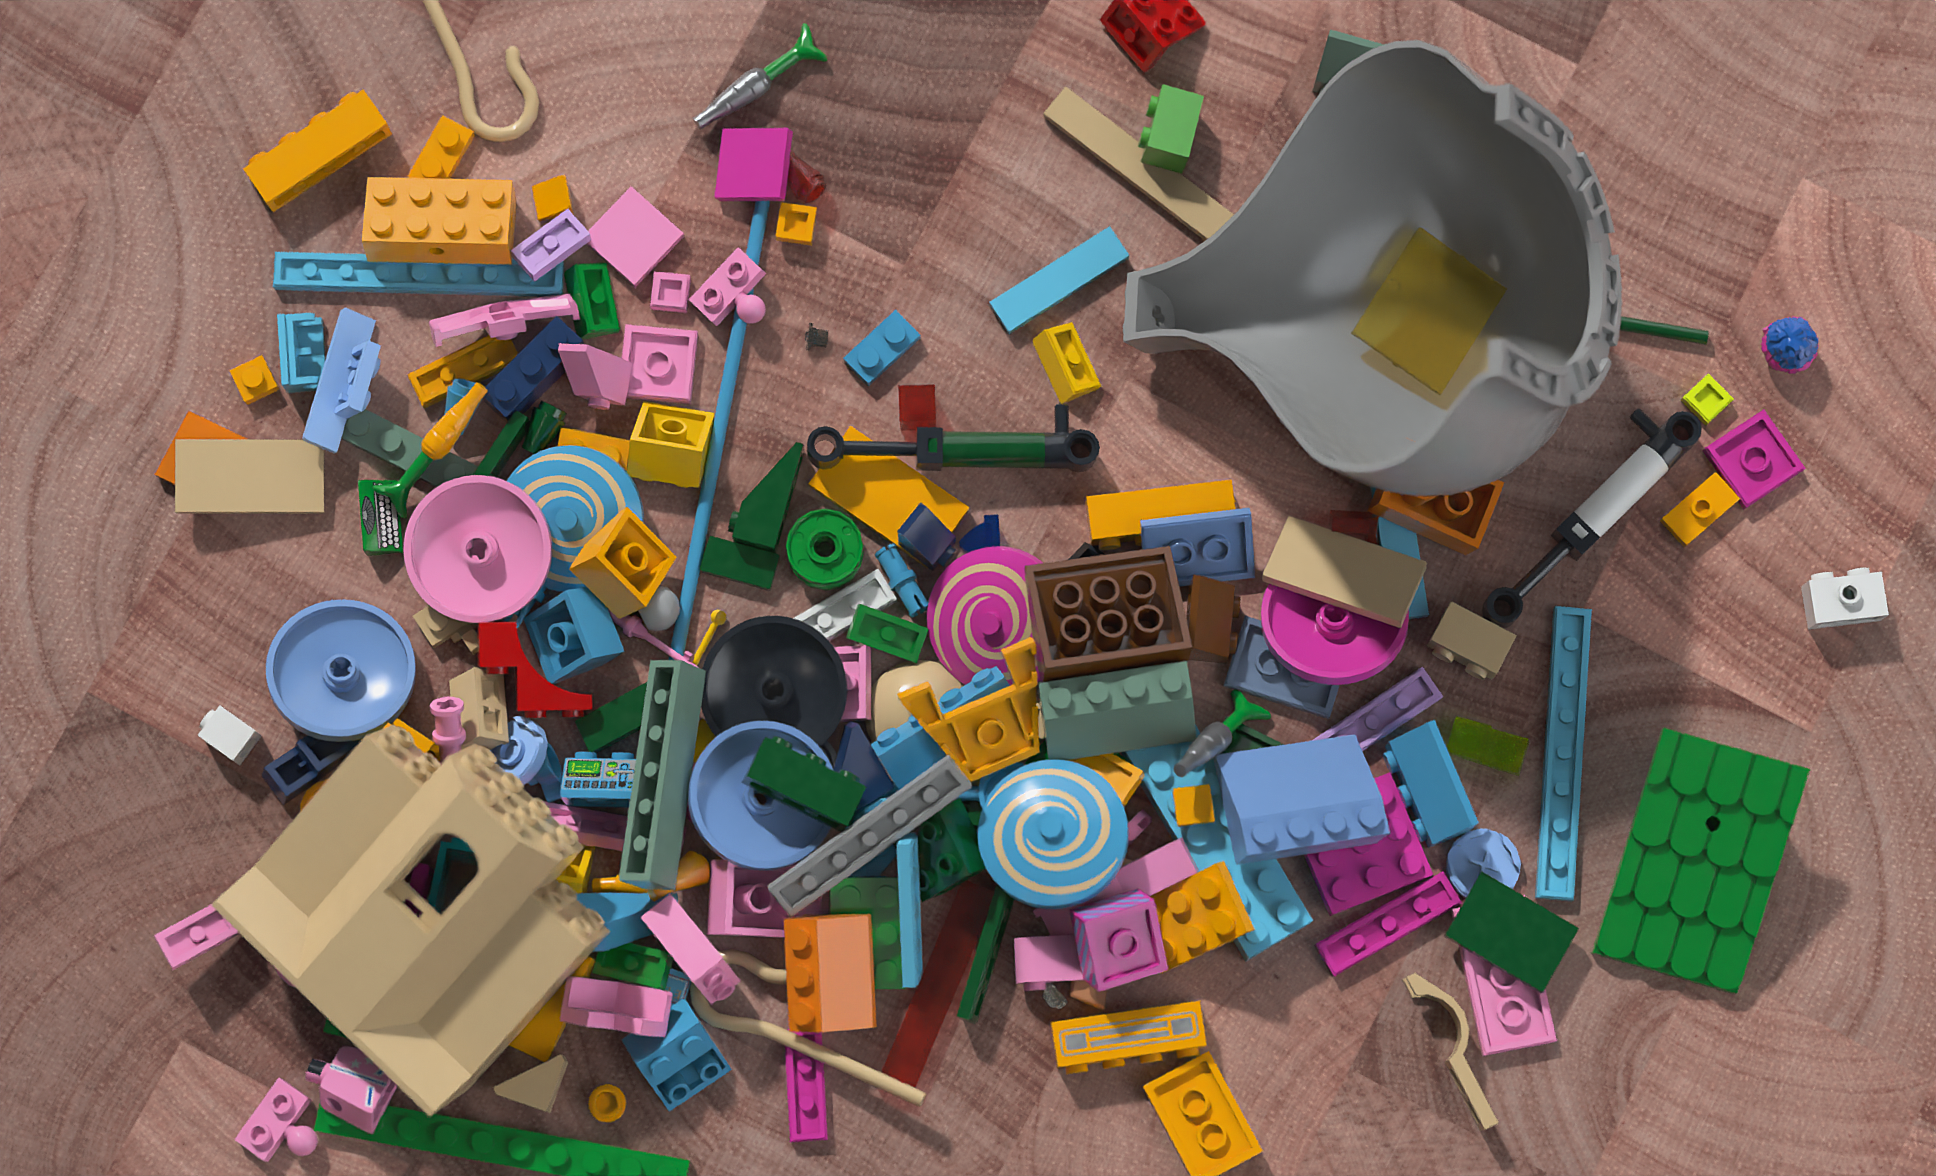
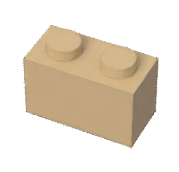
M1451 601L1446 607L1427 646L1434 649L1432 654L1448 663H1452L1455 660L1465 665V671L1471 676L1480 680H1485L1486 677L1492 680L1497 675L1517 635Z

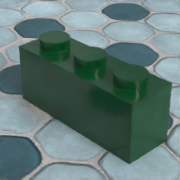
M765 736L741 783L839 832L845 830L867 786L860 784V778L851 772L840 770L838 773L826 767L827 762L817 755L806 753L804 756L792 750L793 745L790 742L773 736L772 739Z

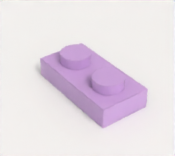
M566 209L513 248L511 254L515 261L535 282L591 240V235L569 209Z

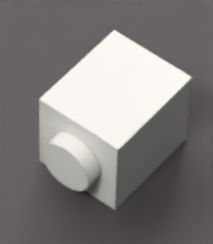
M219 706L216 711H209L199 725V728L202 730L198 734L199 737L238 765H241L262 736L222 706Z

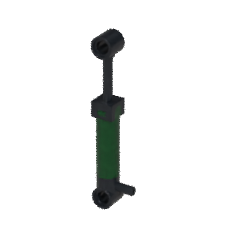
M1059 403L1054 406L1055 433L943 431V427H917L916 442L844 441L837 430L832 427L823 426L813 430L809 435L806 452L811 464L824 470L836 466L843 459V455L915 456L916 471H941L942 467L1050 468L1084 472L1095 463L1100 446L1096 436L1088 430L1080 429L1069 433V406L1065 403ZM826 440L834 445L835 450L830 455H821L815 449L816 444ZM1078 443L1083 444L1088 448L1090 455L1082 459L1077 458L1072 454L1070 447Z

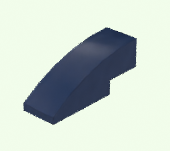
M307 735L297 741L293 749L265 766L262 778L280 802L285 805L342 764L363 738L353 741L335 742Z

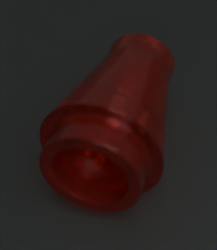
M791 151L787 183L797 200H803L806 204L812 203L826 190L827 184L823 181L824 175Z

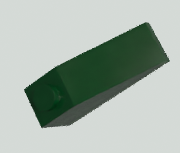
M796 442L742 501L739 512L733 510L728 525V532L733 533V542L777 553L805 453L803 443Z

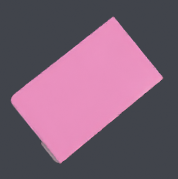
M569 976L566 981L560 1021L586 1027L614 1029L638 1035L666 1037L672 993L618 981Z

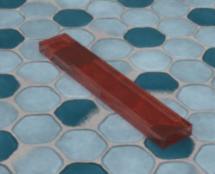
M968 880L960 885L881 1073L916 1088L984 927L994 891Z

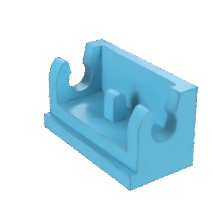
M315 313L277 314L281 385L287 393L316 391L326 360L323 319L315 317Z

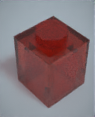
M935 384L898 386L900 431L917 430V427H936Z

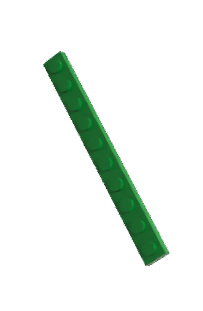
M319 1102L314 1131L560 1176H688L690 1160L443 1115L433 1114L429 1116L426 1112L393 1106L386 1107L371 1134L326 1111Z

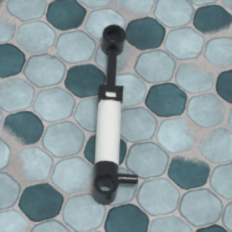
M1637 408L1630 415V419L1649 439L1555 529L1551 537L1558 544L1513 588L1501 587L1491 592L1482 606L1483 618L1503 629L1511 626L1522 613V599L1568 553L1576 561L1581 558L1613 524L1695 445L1702 432L1701 423L1698 418L1690 412H1676L1659 427L1640 408ZM1677 425L1684 427L1688 432V440L1677 439L1673 435L1672 427ZM1496 600L1506 601L1511 607V615L1500 616L1494 610V602Z

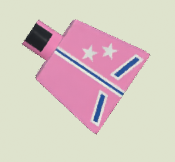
M348 1046L339 1049L332 1064L312 1059L305 1076L306 1080L320 1085V1105L323 1109L371 1134L398 1086L359 1048Z

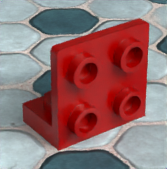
M1113 0L1099 19L1144 73L1156 65L1170 46L1198 32L1207 24L1205 19L1188 0Z

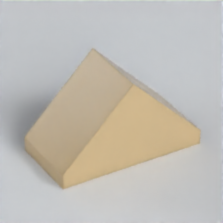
M561 1054L493 1087V1089L499 1096L551 1113L568 1061Z

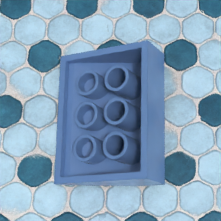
M1356 735L1218 754L1213 758L1236 865L1376 844L1390 834L1382 796Z

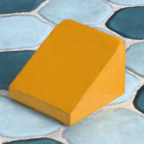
M560 175L532 186L538 221L554 219L566 209H569L574 215L566 175Z

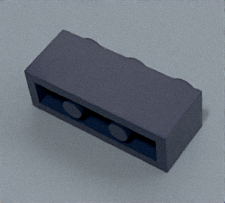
M558 316L485 387L488 392L483 397L484 402L506 423L514 412L518 411L524 414L566 372L558 352L559 343L584 344L583 340Z

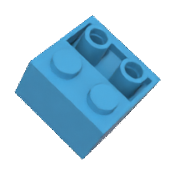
M685 998L670 1008L666 1037L631 1033L622 1039L634 1062L669 1112L732 1070Z

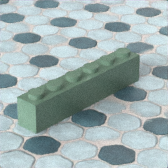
M650 660L619 875L620 881L642 889L675 890L688 802V787L693 767L706 675L705 670L682 660Z

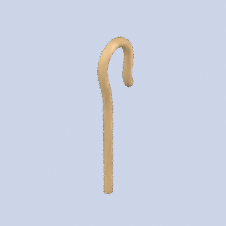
M423 0L454 68L459 86V100L464 121L470 129L485 140L496 142L517 139L527 132L537 118L539 99L536 87L520 64L518 48L515 46L508 47L505 56L507 70L523 93L525 100L524 112L519 120L510 126L502 128L490 127L482 122L477 115L469 68L439 1Z
M735 949L718 951L727 964L743 966L766 982L787 984L786 970L769 967L748 952ZM691 982L692 1005L699 1017L712 1027L734 1032H748L767 1037L914 1105L921 1107L926 1093L800 1035L789 1032L787 1029L761 1020L718 1013L711 1008L706 997Z

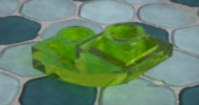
M1456 716L1446 748L1452 755L1519 776L1530 741L1528 738L1493 729L1491 725Z

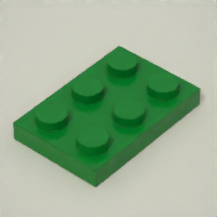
M848 876L831 888V914H871L875 989H906V987H903L898 876Z

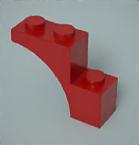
M478 622V667H486V674H509V667L515 666L516 710L524 711L525 718H546L547 710H561V717H584V710H592L591 694L563 690L548 682L532 667L520 645L516 622Z

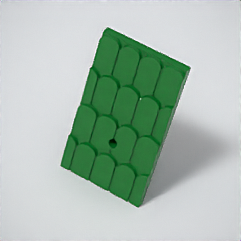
M1668 728L1661 729L1591 954L1730 994H1737L1755 938H1757L1791 827L1794 824L1810 769Z

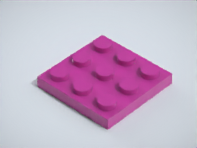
M1390 772L1374 778L1382 796L1390 831L1389 835L1376 844L1304 854L1329 916L1433 875Z

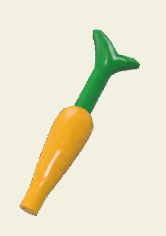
M476 382L468 394L455 404L425 435L421 442L422 452L399 481L391 484L373 485L372 489L377 494L390 497L400 517L407 518V500L410 489L433 460L442 459L450 452L468 424L478 403L488 392L480 383Z

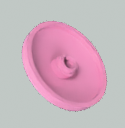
M484 475L463 476L436 487L415 508L405 532L404 561L408 576L415 590L436 611L463 622H492L520 611L538 594L545 583L551 566L552 537L542 510L521 488L496 477Z

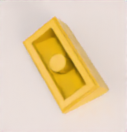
M1073 322L1045 329L1033 339L1034 347L1060 403L1069 402L1102 387Z

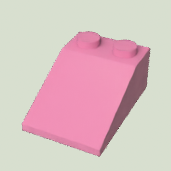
M724 859L710 860L707 935L784 938V919L791 917L769 892L768 885L798 863L781 869L758 871L736 866ZM829 891L793 917L803 914H828Z

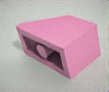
M559 343L558 352L574 395L589 400L588 406L597 409L609 410L610 404L625 405L632 362L590 345Z

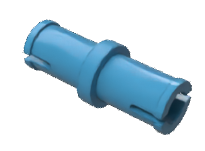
M894 543L889 544L887 551L883 547L875 553V557L890 580L888 585L891 590L898 593L909 612V616L911 618L918 616L917 611L922 614L928 610L929 602L915 581L917 575L914 570L908 569Z

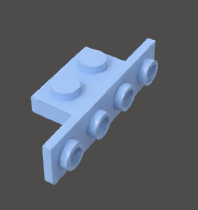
M348 308L340 311L303 433V441L336 453L346 420L366 409L371 397V392L368 391L370 381L377 374L381 363L380 358H378L381 345L370 341L376 320Z

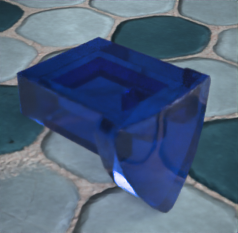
M984 515V523L977 525L966 533L959 541V547L966 553L984 547L1000 546L999 515Z

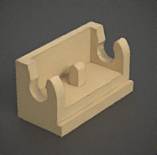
M474 667L450 680V697L459 698L464 703V710L461 713V725L466 731V738L461 744V750L474 744L485 747L488 750L501 744H507L509 736L504 674H486L485 669Z

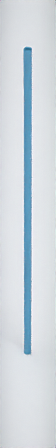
M756 201L746 255L757 265L759 264L770 201ZM754 287L747 295H753ZM737 306L734 312L679 600L680 615L675 622L670 647L682 656H684L747 327V323L743 322L737 314Z

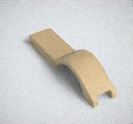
M1416 973L1403 979V982L1411 998L1425 997L1437 1001L1449 1011L1456 1024L1457 1040L1453 1053L1445 1061V1064L1479 1130L1482 1131L1497 1124L1498 1121L1463 1055L1468 1045L1469 1026L1464 1011L1453 997Z

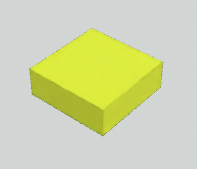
M1709 373L1681 399L1705 426L1734 400Z

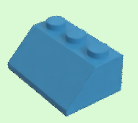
M1435 720L1427 722L1386 744L1387 752L1383 753L1385 764L1391 774L1396 772L1401 786L1397 787L1405 808L1411 807L1416 820L1412 821V825L1420 842L1425 841L1427 847L1430 848L1465 834L1478 824V820Z

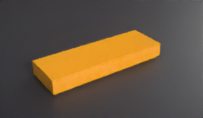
M488 335L407 374L425 409L446 399L447 387L452 385L454 379H465L479 383L500 373L518 355V352L511 339L497 340L496 337L490 338Z

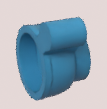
M548 743L547 754L542 767L528 784L532 786L540 783L547 802L561 799L562 769L555 750Z

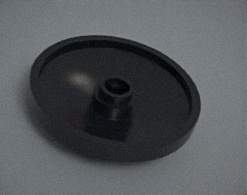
M776 615L761 616L739 623L719 638L709 651L702 670L706 671L701 709L709 728L716 737L739 724L753 721H772L786 724L803 732L820 747L834 733L845 711L848 693L847 677L838 652L820 631L794 618Z

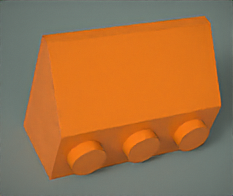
M803 914L784 919L789 1032H832L877 1027L871 914Z

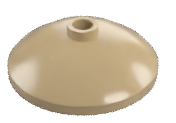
M917 660V663L907 661L890 668L879 677L871 688V720H865L872 743L877 741V737L883 731L889 728H898L906 723L911 716V713L900 702L897 696L898 693L928 681L937 702H939L944 693L954 688L960 689L965 684L957 680L942 664L933 661Z

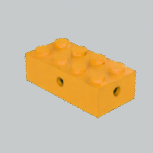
M367 177L362 244L367 261L512 265L511 250L514 243L517 203L513 181Z

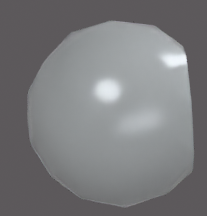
M659 586L647 606L639 610L648 630H667L676 622L680 615L679 599L668 587Z

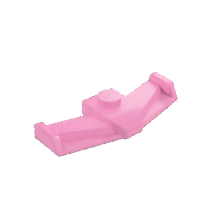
M562 294L491 303L430 320L429 326L432 340L435 346L439 347L442 346L443 339L483 328L486 329L490 338L496 337L497 340H508L517 337V333L526 331L525 320L570 315L573 320H579L578 306L571 295Z

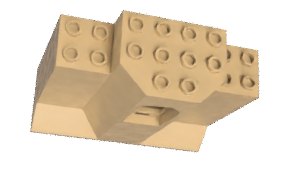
M391 725L363 738L256 865L216 899L211 906L429 1116H432L475 1084L566 982L567 978L575 972L608 935L610 930L604 926V920L597 912L592 909H586L576 899L577 894L570 886L565 883H559L556 880L584 848L577 841V834L567 825H560L550 815L551 810L543 801L537 798L533 799L523 789L524 785L517 776L510 772H505L495 763L496 757L488 749L477 744L449 755L440 764L435 757L428 753H423L413 743L414 739L409 732L401 727ZM446 833H452L465 840L474 850L479 861V873L441 916L404 879L441 836ZM407 898L423 912L420 918L403 904Z

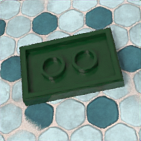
M1480 872L1444 937L1539 993H1543L1579 928L1486 873Z

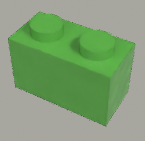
M1164 84L1160 89L1158 97L1151 95L1146 111V117L1151 118L1150 126H1143L1138 147L1144 149L1141 158L1142 163L1182 174L1189 159L1204 96Z

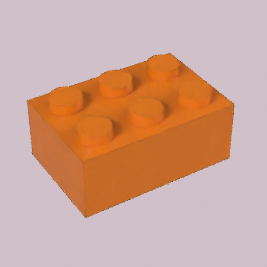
M1495 480L1470 491L1437 496L1407 495L1376 488L1367 511L1463 555H1468L1479 549L1505 482Z

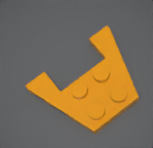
M1032 637L1000 650L1012 679V685L950 712L942 714L928 681L897 694L902 705L914 716L947 755H950L970 782L1039 753L1038 707L1036 705V686H1038L1035 670L1037 646Z

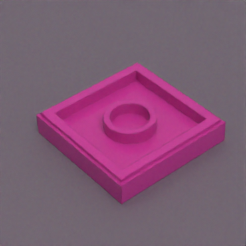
M789 128L723 129L714 198L719 201H785L793 131Z
M1764 409L1702 450L1720 477L1740 498L1738 502L1744 510L1806 469Z

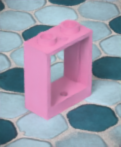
M671 894L641 917L711 1005L717 1000L721 1001L732 994L735 985L740 982V979Z

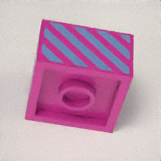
M1139 888L1069 909L1083 979L1098 992L1168 970L1155 902Z

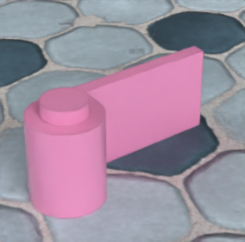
M1074 935L1014 938L1016 984H1023L1024 991L1046 990V983L1054 981L1084 980Z

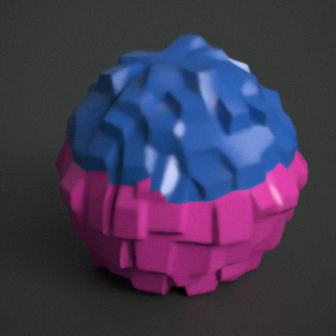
M1792 316V318L1778 319L1763 329L1764 336L1762 338L1761 350L1765 355L1768 366H1771L1772 369L1796 374L1808 369L1813 360L1816 359L1819 337H1817L1816 332L1813 331L1808 321L1804 318Z

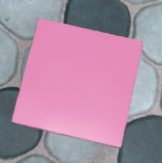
M630 187L589 229L588 232L591 235V240L586 244L636 288L681 241L684 233L635 189Z
M625 325L622 359L633 363L626 398L691 404L698 331Z

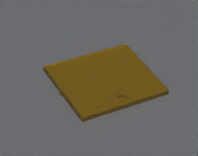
M1418 227L1351 334L1387 358L1395 367L1401 368L1430 390L1441 395L1507 288L1466 260L1465 256L1459 255L1426 230Z

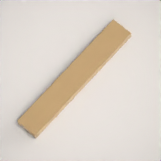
M1066 86L1043 113L1045 119L1205 241L1213 236L1234 215L1180 173L1142 163L1141 158L1144 149L1138 147L1139 142Z

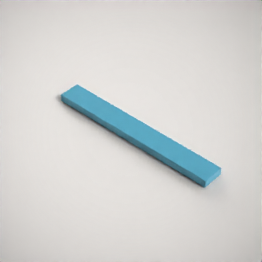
M275 252L273 288L275 290L545 297L563 294L564 260L534 282L514 258H512V265L368 262L366 254Z
M1561 606L1553 608L1535 888L1536 899L1574 901L1592 609Z

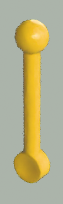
M717 609L712 612V623L694 655L692 663L696 666L701 660L718 625L725 623L727 616L724 611Z

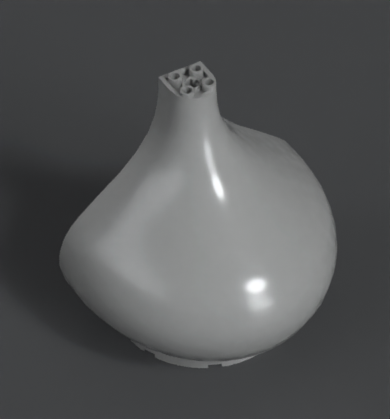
M1421 40L1394 41L1376 47L1357 57L1344 66L1327 83L1286 142L1263 180L1238 212L1213 236L1187 254L1157 266L1127 273L1123 342L1148 354L1191 349L1211 350L1226 355L1255 383L1275 413L1303 448L1314 459L1349 478L1371 487L1407 495L1437 496L1462 493L1491 483L1514 471L1552 437L1564 419L1569 406L1588 399L1605 379L1612 363L1607 358L1609 349L1612 346H1617L1622 308L1619 254L1612 255L1608 233L1615 232L1595 170L1586 153H1578L1571 143L1574 135L1556 115L1511 83L1499 86L1490 85L1467 64L1443 48Z

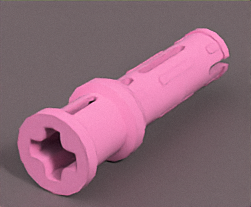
M442 697L432 701L430 704V711L435 716L436 728L432 732V738L435 744L439 746L440 764L449 755L460 751L461 744L466 738V731L461 725V713L464 710V703L456 697Z

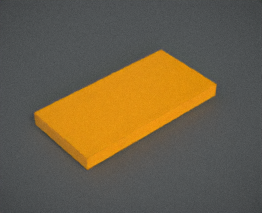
M851 425L842 436L844 441H872ZM843 455V459L833 468L818 469L808 483L809 487L890 543H894L897 548L923 566H925L923 563L898 544L899 528L920 502L952 533L969 511L967 505L896 456Z

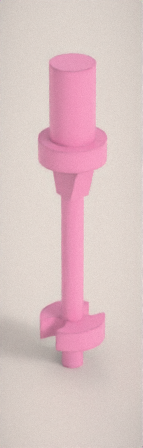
M609 610L613 622L623 628V633L626 636L645 639L674 660H682L696 666L692 663L694 660L692 653L685 651L684 656L652 636L642 625V619L634 615L631 617L627 615L618 619Z

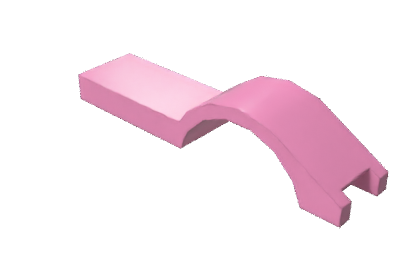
M1181 837L1122 866L1112 882L1092 899L1068 908H1036L1033 912L1036 918L1042 917L1050 933L1049 936L1073 935L1069 909L1137 888L1150 896L1197 873L1199 870Z
M210 905L154 935L172 970H175L240 933Z

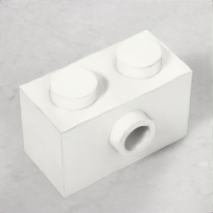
M1857 568L1847 571L1848 576L1834 577L1833 572L1811 575V580L1801 586L1808 630L1877 622L1888 616L1882 572L1870 573L1869 568Z

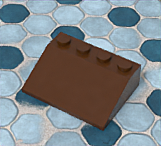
M1170 546L1027 565L1024 567L1032 636L1037 646V655L1035 656L1041 683L1183 661L1188 663L1193 646Z

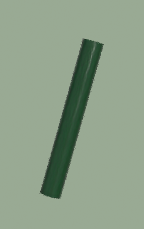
M1621 316L1620 331L1706 345L1708 341L1709 331Z

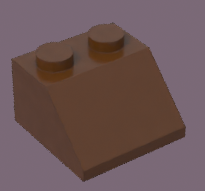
M1193 575L1188 591L1186 620L1193 646L1189 660L1226 664L1229 654L1236 653L1237 633L1231 632L1232 618H1239L1241 597L1234 596L1235 585L1202 575Z

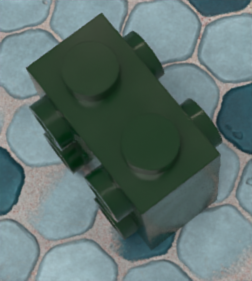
M960 798L953 800L909 832L918 835L920 899L922 902L946 894L986 870L979 850L978 833ZM896 841V842L893 844L894 847H895V849H896V851H897V843H898V841Z

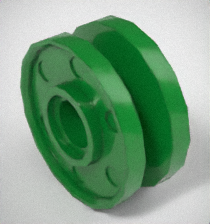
M830 509L810 511L795 522L788 534L786 549L790 568L798 580L810 588L824 591L841 588L852 581L861 568L864 556L861 533L853 520L840 511ZM831 543L834 545L835 551L829 557H821L815 552L819 544Z

